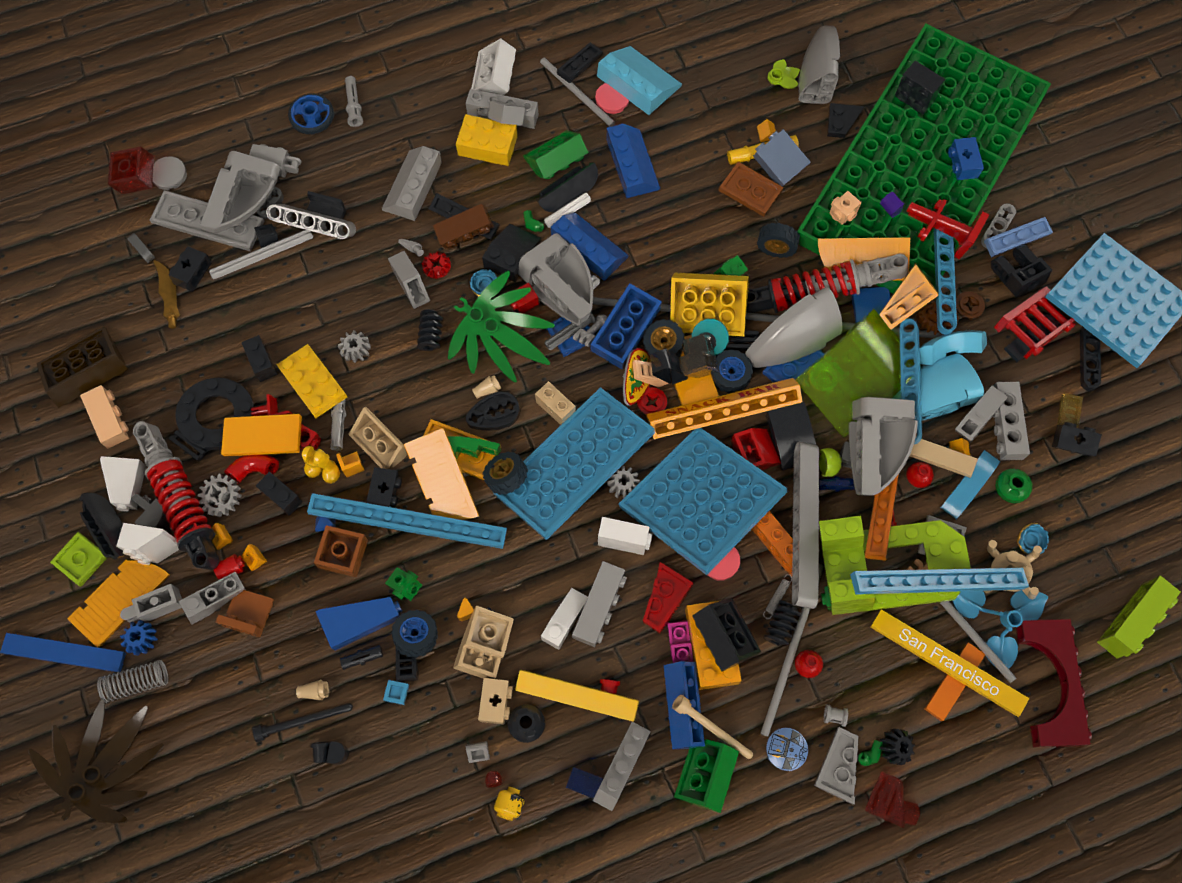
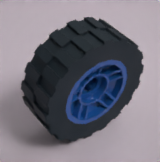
M725 350L714 358L710 373L716 388H719L722 392L734 393L742 391L748 386L753 374V366L750 359L744 353L738 350ZM732 369L734 374H730L728 371Z
M410 610L402 613L399 618L397 617L392 626V638L395 647L401 654H405L407 657L416 658L421 655L424 656L436 645L438 632L435 620L424 611ZM417 631L418 635L412 636L414 632Z

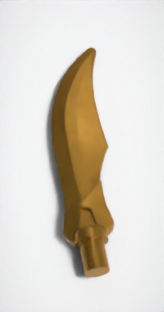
M154 260L159 277V294L164 301L163 316L167 318L169 328L174 329L176 328V320L180 316L177 309L176 285L173 284L169 277L170 271L163 264Z

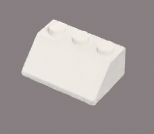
M501 38L478 52L471 89L499 95L508 93L516 49Z
M123 523L116 546L123 550V554L131 556V559L138 560V563L143 565H150V563L158 564L179 550L175 537L164 529Z

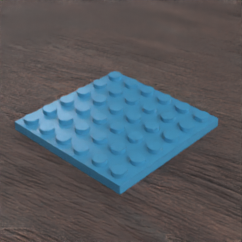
M1105 233L1045 296L1050 302L1136 368L1144 362L1182 316V291Z
M698 428L694 429L619 503V507L640 524L649 526L650 532L707 575L787 493V488L705 430Z

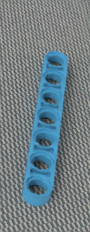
M934 228L936 291L939 294L936 297L937 328L940 333L949 335L957 326L954 242L952 236ZM940 238H945V239H947V240H948V244H947V245L941 244V243L939 242V239H940ZM940 255H947L949 257V261L941 260ZM947 271L950 277L944 278L940 272ZM941 288H948L950 290V294H943L941 292ZM947 304L951 307V311L945 312L941 306ZM947 321L951 323L952 328H944L942 322Z
M905 319L900 324L901 399L906 400L907 396L911 394L916 395L915 413L917 417L915 420L918 421V434L914 444H917L922 439L919 328L913 319ZM907 325H914V329L911 332L904 331ZM914 342L915 346L912 349H905L906 343ZM909 359L915 360V364L912 367H906L905 363ZM915 377L916 381L912 385H907L906 379Z

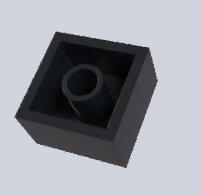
M915 60L903 74L895 97L924 115L935 102L945 79Z

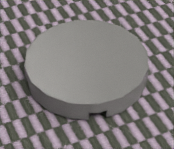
M172 156L163 157L152 165L150 177L154 185L159 189L170 190L171 188H178L184 183L187 172L183 162L178 158Z

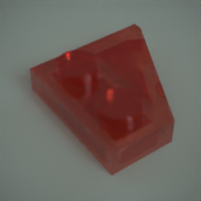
M881 772L865 811L904 829L903 781Z

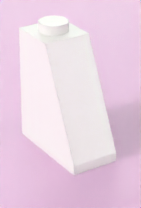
M101 456L100 462L110 503L120 511L137 510L138 504L131 500V498L136 493L140 495L146 465L139 459Z

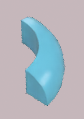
M975 330L958 331L933 338L919 348L920 364L933 366L935 362L946 357V353L952 351L956 353H982L987 345L986 332Z

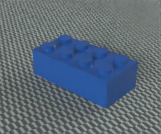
M629 283L592 341L591 351L623 370L630 352L636 349L643 335H645L646 328L648 329L660 311L662 301Z

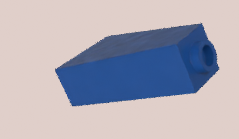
M391 597L320 609L315 612L330 647L336 651L394 623L397 617H400L399 613L402 612L398 601L394 602Z

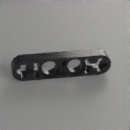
M1082 326L1080 329V383L1084 390L1094 391L1101 384L1100 339L1093 334L1090 335V332ZM1086 344L1093 345L1095 350L1093 352L1088 351ZM1086 361H1092L1095 364V368L1087 367ZM1090 377H1091V382H1094L1093 385H1091V383H1090L1089 381H1087Z

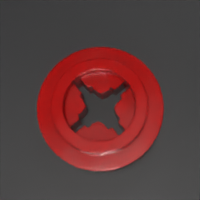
M436 251V253H429L428 256L424 257L422 269L428 277L438 279L449 273L451 262L445 253ZM437 261H439L440 266L436 265L435 267H433L432 262L436 263Z
M650 387L637 402L640 412H643L645 415L666 409L667 397L660 389ZM648 398L651 399L652 401H653V400H656V402H655L656 407L653 406V405H650V406L648 405V403H649Z

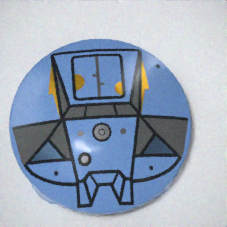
M781 728L772 733L767 741V757L777 768L792 771L801 767L806 761L808 745L805 738L798 731L791 728Z

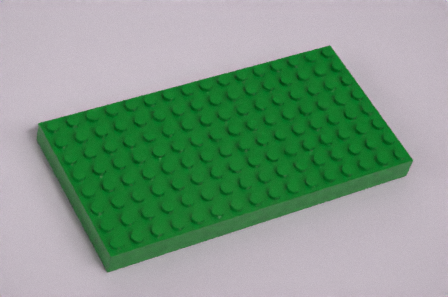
M925 23L797 232L800 236L798 244L820 255L818 239L910 238L909 272L916 263L936 289L934 228L932 227L926 239L921 241L917 236L923 227L927 228L928 225L909 216V213L906 212L911 202H914L927 209L936 211L933 209L939 199H945L947 202L940 214L970 226L982 208L1051 83ZM915 60L945 79L935 102L924 115L895 97L903 74ZM976 137L984 169L978 178L957 180L956 174L952 171L953 163L948 155V149L951 147L954 139ZM849 191L861 202L856 217L851 222L847 221L842 225L835 221L829 212L832 207V201ZM890 192H894L904 203L902 212L893 218L880 205L881 200ZM953 237L954 253H955V251H956V249H957L959 243H958V241ZM940 238V239H939V242H940L941 244H943V245H947V244H948V240H947V239H945V238ZM940 255L941 260L949 261V257L947 255ZM941 271V272H940V274H941L942 277H943L945 271ZM890 280L875 285L889 289L890 293L894 294L902 281Z

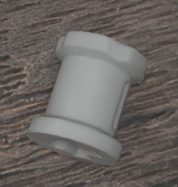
M827 704L824 710V723H838L845 727L848 719V709L832 708Z

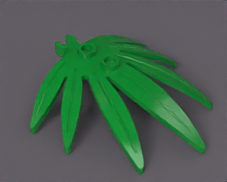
M507 271L493 280L482 291L472 307L462 297L460 301L464 303V307L454 306L456 311L465 312L467 315L461 321L452 337L448 359L451 360L460 351L467 335V360L470 371L474 374L478 362L476 336L479 335L494 363L510 380L516 383L517 379L510 363L490 336H493L504 346L525 358L550 365V361L531 342L500 322L503 321L511 325L533 329L554 328L555 324L527 314L495 311L496 308L517 302L531 292V288H522L504 293L491 300L506 284L510 275V271Z

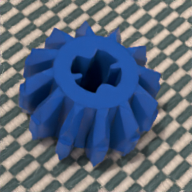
M138 620L137 624L130 622V628H123L126 634L120 635V638L124 639L121 646L126 647V652H133L136 656L140 655L141 652L147 654L148 647L154 648V645L151 644L152 641L158 640L157 637L153 636L157 631L151 628L152 624L148 622L144 623L142 620Z

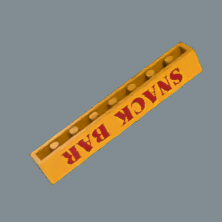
M794 378L646 414L648 424L655 429V434L652 436L653 439H658L801 403L800 384Z

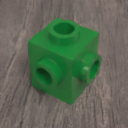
M396 567L385 583L393 590V595L401 600L406 598L409 601L414 598L422 586L417 580L418 576L410 570L406 573Z

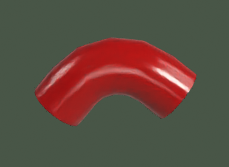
M266 454L244 455L231 463L224 472L239 484L252 472H260L266 475L270 471L274 475L279 468V461Z

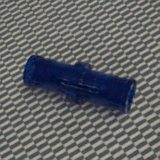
M839 476L819 478V491L835 490V492H839L840 490H855L853 478H839Z

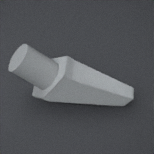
M399 239L398 243L410 252L416 253L418 256L423 255L424 251L421 244Z

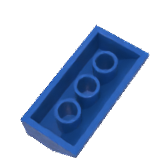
M626 124L608 127L606 140L626 198L660 190L640 129Z
M577 213L563 215L551 226V236L558 233L569 244L573 243L583 256L588 268L604 281L629 257L628 254Z

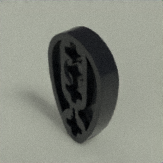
M508 392L493 393L480 400L471 408L466 415L467 425L472 429L481 431H493L510 427L519 417V403ZM511 403L513 410L507 408V404ZM501 406L503 409H505V413L501 414V412H497L499 411V407ZM490 410L496 412V416L492 417ZM473 416L478 418L477 423L471 421Z

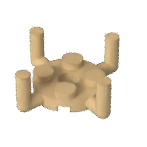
M995 540L989 541L987 551L994 558L991 568H1023L1029 584L1033 575L1030 563L1039 557L1042 548L1035 546L1032 552L1025 557L1016 551L1000 554L996 549L997 542ZM1028 587L1022 590L1029 599H1035L1039 593L1036 587ZM1004 590V591L1017 592V591H1021V590Z

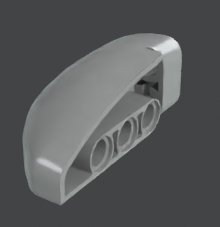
M821 26L811 39L799 74L800 102L826 104L832 100L838 81V62L836 60L840 58L839 37L835 26Z
M230 151L224 168H221L200 224L201 230L218 233L242 223L257 212L272 193L281 169L280 166L274 162L237 151Z
M555 233L523 255L519 261L518 275L526 283L529 282L538 299L568 321L580 325L591 314L593 303L592 278L583 256L573 243L569 244L558 233Z
M825 287L813 295L805 296L780 315L747 349L745 355L750 359L752 366L755 368L768 367L800 359L824 348L826 343L842 333V318L833 292L828 287Z
M865 397L852 402V419L858 421L849 423V444L852 474L857 495L872 496L880 493L897 477L911 454L918 421L914 420L915 401Z

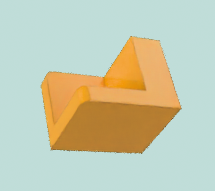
M358 452L344 457L340 453L336 454L340 467L346 477L365 471Z

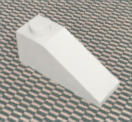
M571 588L542 633V641L560 650L584 608L588 597Z

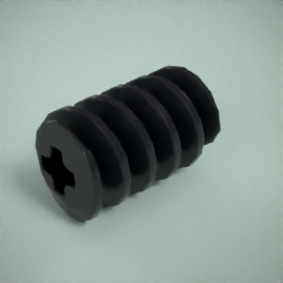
M422 310L419 319L417 349L422 351L440 349L441 345L438 342L441 341L439 335L442 334V331L439 329L443 327L442 323H440L443 321V317L434 310Z
M779 600L780 606H777L775 609L777 613H774L772 616L774 620L769 622L771 628L766 629L768 635H764L763 638L769 643L782 646L789 644L785 637H792L788 630H795L791 623H798L794 615L801 616V613L794 605Z

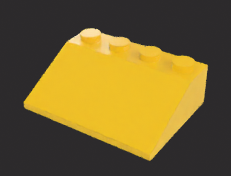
M674 273L671 278L670 320L674 323L676 322L682 328L683 333H692L694 327L700 321L715 319L727 327L729 336H745L749 276Z

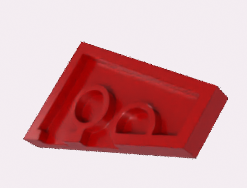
M660 562L652 594L643 618V623L658 633L662 632L694 585L693 582Z

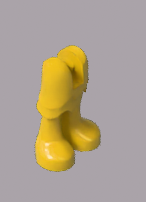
M306 446L303 449L304 472L308 477L315 478L322 472V478L326 483L332 484L339 479V467L334 461L329 459L328 454L321 449L315 451L312 446Z

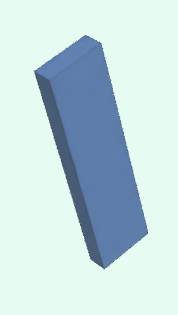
M1046 217L990 237L984 240L990 256L993 257L1052 234L1053 231Z

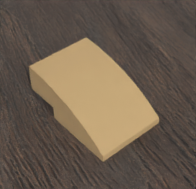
M475 606L453 668L483 679H495L501 658L505 654L514 619Z

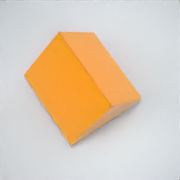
M766 119L757 126L760 142L770 141L769 137L776 131L774 123Z
M960 438L949 442V449L970 456L969 442Z
M219 523L213 525L212 529L215 532V537L212 543L219 550L231 543L233 539L224 525Z
M252 544L247 545L241 556L251 571L256 570L267 562L258 547Z
M466 598L463 599L457 614L459 621L470 619L474 611Z

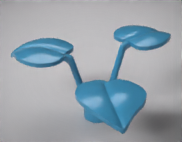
M1022 590L1017 591L1010 599V604L1015 610L1005 612L982 608L986 601L983 591H961L957 598L952 601L956 610L966 618H976L979 610L1000 616L1001 624L1006 629L1001 633L1000 637H990L986 644L1009 669L1017 657L1018 645L1014 638L1005 637V635L1012 631V627L1020 626L1025 620H1038L1043 613L1048 596L1039 592L1035 599H1029Z

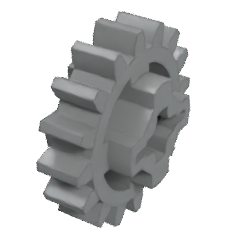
M218 474L217 477L212 475L210 482L205 480L206 486H200L203 492L198 494V497L202 498L199 502L203 506V511L221 517L222 513L228 516V510L235 511L234 505L240 504L237 498L242 497L241 494L237 493L241 489V487L236 485L237 481L227 475L224 477L221 474ZM221 484H227L228 487L222 486ZM211 504L217 505L218 508H214Z

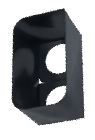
M666 348L650 355L653 376L671 384L672 378V385L688 379L687 362L683 357Z

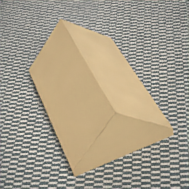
M364 407L348 435L380 468L392 470L408 455L403 443L367 407Z

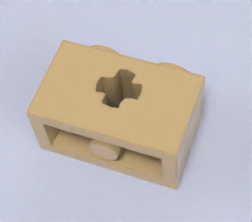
M549 381L535 393L536 403L560 425L576 411V406Z
M484 678L478 717L480 722L504 725L505 720H509L510 707H507V700L512 698L513 686H509V681ZM498 697L502 701L497 704V707H494L491 700H495Z

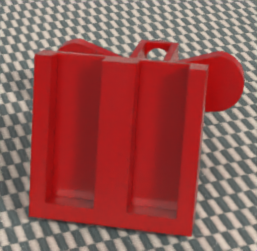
M939 199L933 208L936 211L911 202L906 210L909 213L908 215L928 225L927 228L923 227L917 237L924 241L932 227L954 237L959 243L954 253V257L960 259L974 244L989 217V214L983 211L968 226L940 214L947 202L945 199Z

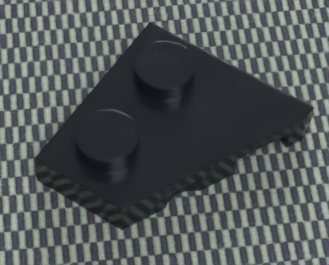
M830 103L827 136L845 138L850 128L856 122V119L861 115L864 106Z

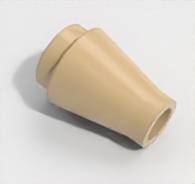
M493 375L491 377L488 376L473 388L472 391L478 399L498 392L501 386L496 376Z
M318 680L298 686L296 694L298 698L323 700L329 695V685L327 681Z

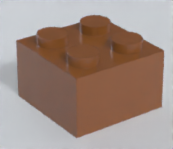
M326 525L314 564L319 569L357 578L368 539L364 534Z

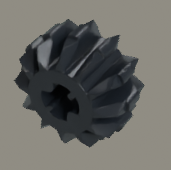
M893 728L890 731L884 732L885 738L880 739L883 744L879 748L884 751L882 757L887 759V762L890 764L905 765L906 762H910V755H915L913 747L916 745L912 743L913 737L908 735V731Z

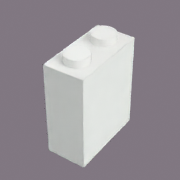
M602 517L598 534V546L644 555L645 549L649 550L652 533H648L649 526Z

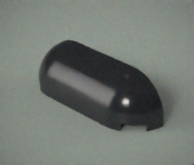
M589 162V165L583 168L580 165L544 188L539 193L540 197L536 199L538 204L548 212H556L583 193L588 192L593 188L598 178V169L595 162Z
M82 493L79 501H83V512H80V515L101 553L106 558L110 557L114 560L124 557L123 550L116 547L123 523L113 506L101 495Z

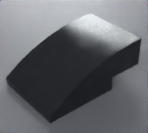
M804 402L769 410L766 413V419L771 431L770 437L780 459L782 471L794 468V449L798 441L816 445Z

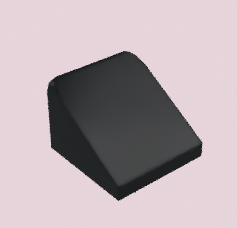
M272 224L254 227L261 248L278 241L277 233Z

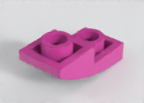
M688 621L668 622L672 663L680 661L693 662Z

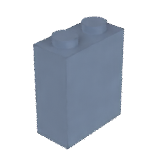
M784 129L779 133L775 131L769 137L770 141L766 144L762 142L755 149L757 152L753 155L771 179L782 187L811 163Z

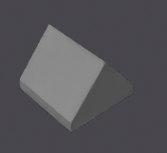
M487 741L466 745L469 763L490 760Z

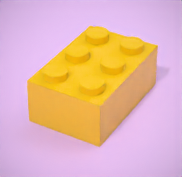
M465 114L456 142L458 156L509 166L517 140L516 125L502 124L494 120Z

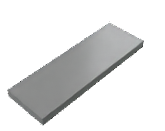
M163 191L150 218L152 224L243 250H252L257 239L254 227L262 226L264 224L263 218L252 215L230 229L218 233H210L201 230L200 227L208 202Z

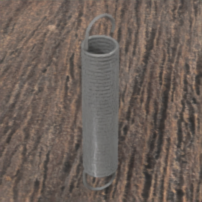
M782 579L770 600L766 611L772 614L771 617L791 581Z

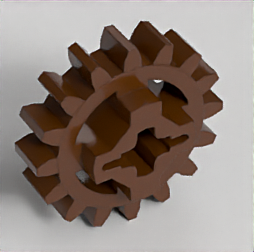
M931 301L930 304L927 303L925 307L923 306L918 310L916 318H918L917 323L921 324L920 328H927L928 333L933 331L934 335L939 332L937 328V308L935 302ZM947 304L941 306L945 312L951 311ZM947 321L942 322L944 328H952L951 323Z

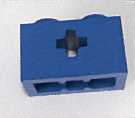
M976 137L954 139L951 147L948 149V155L952 159V171L956 174L957 180L978 178L984 167Z

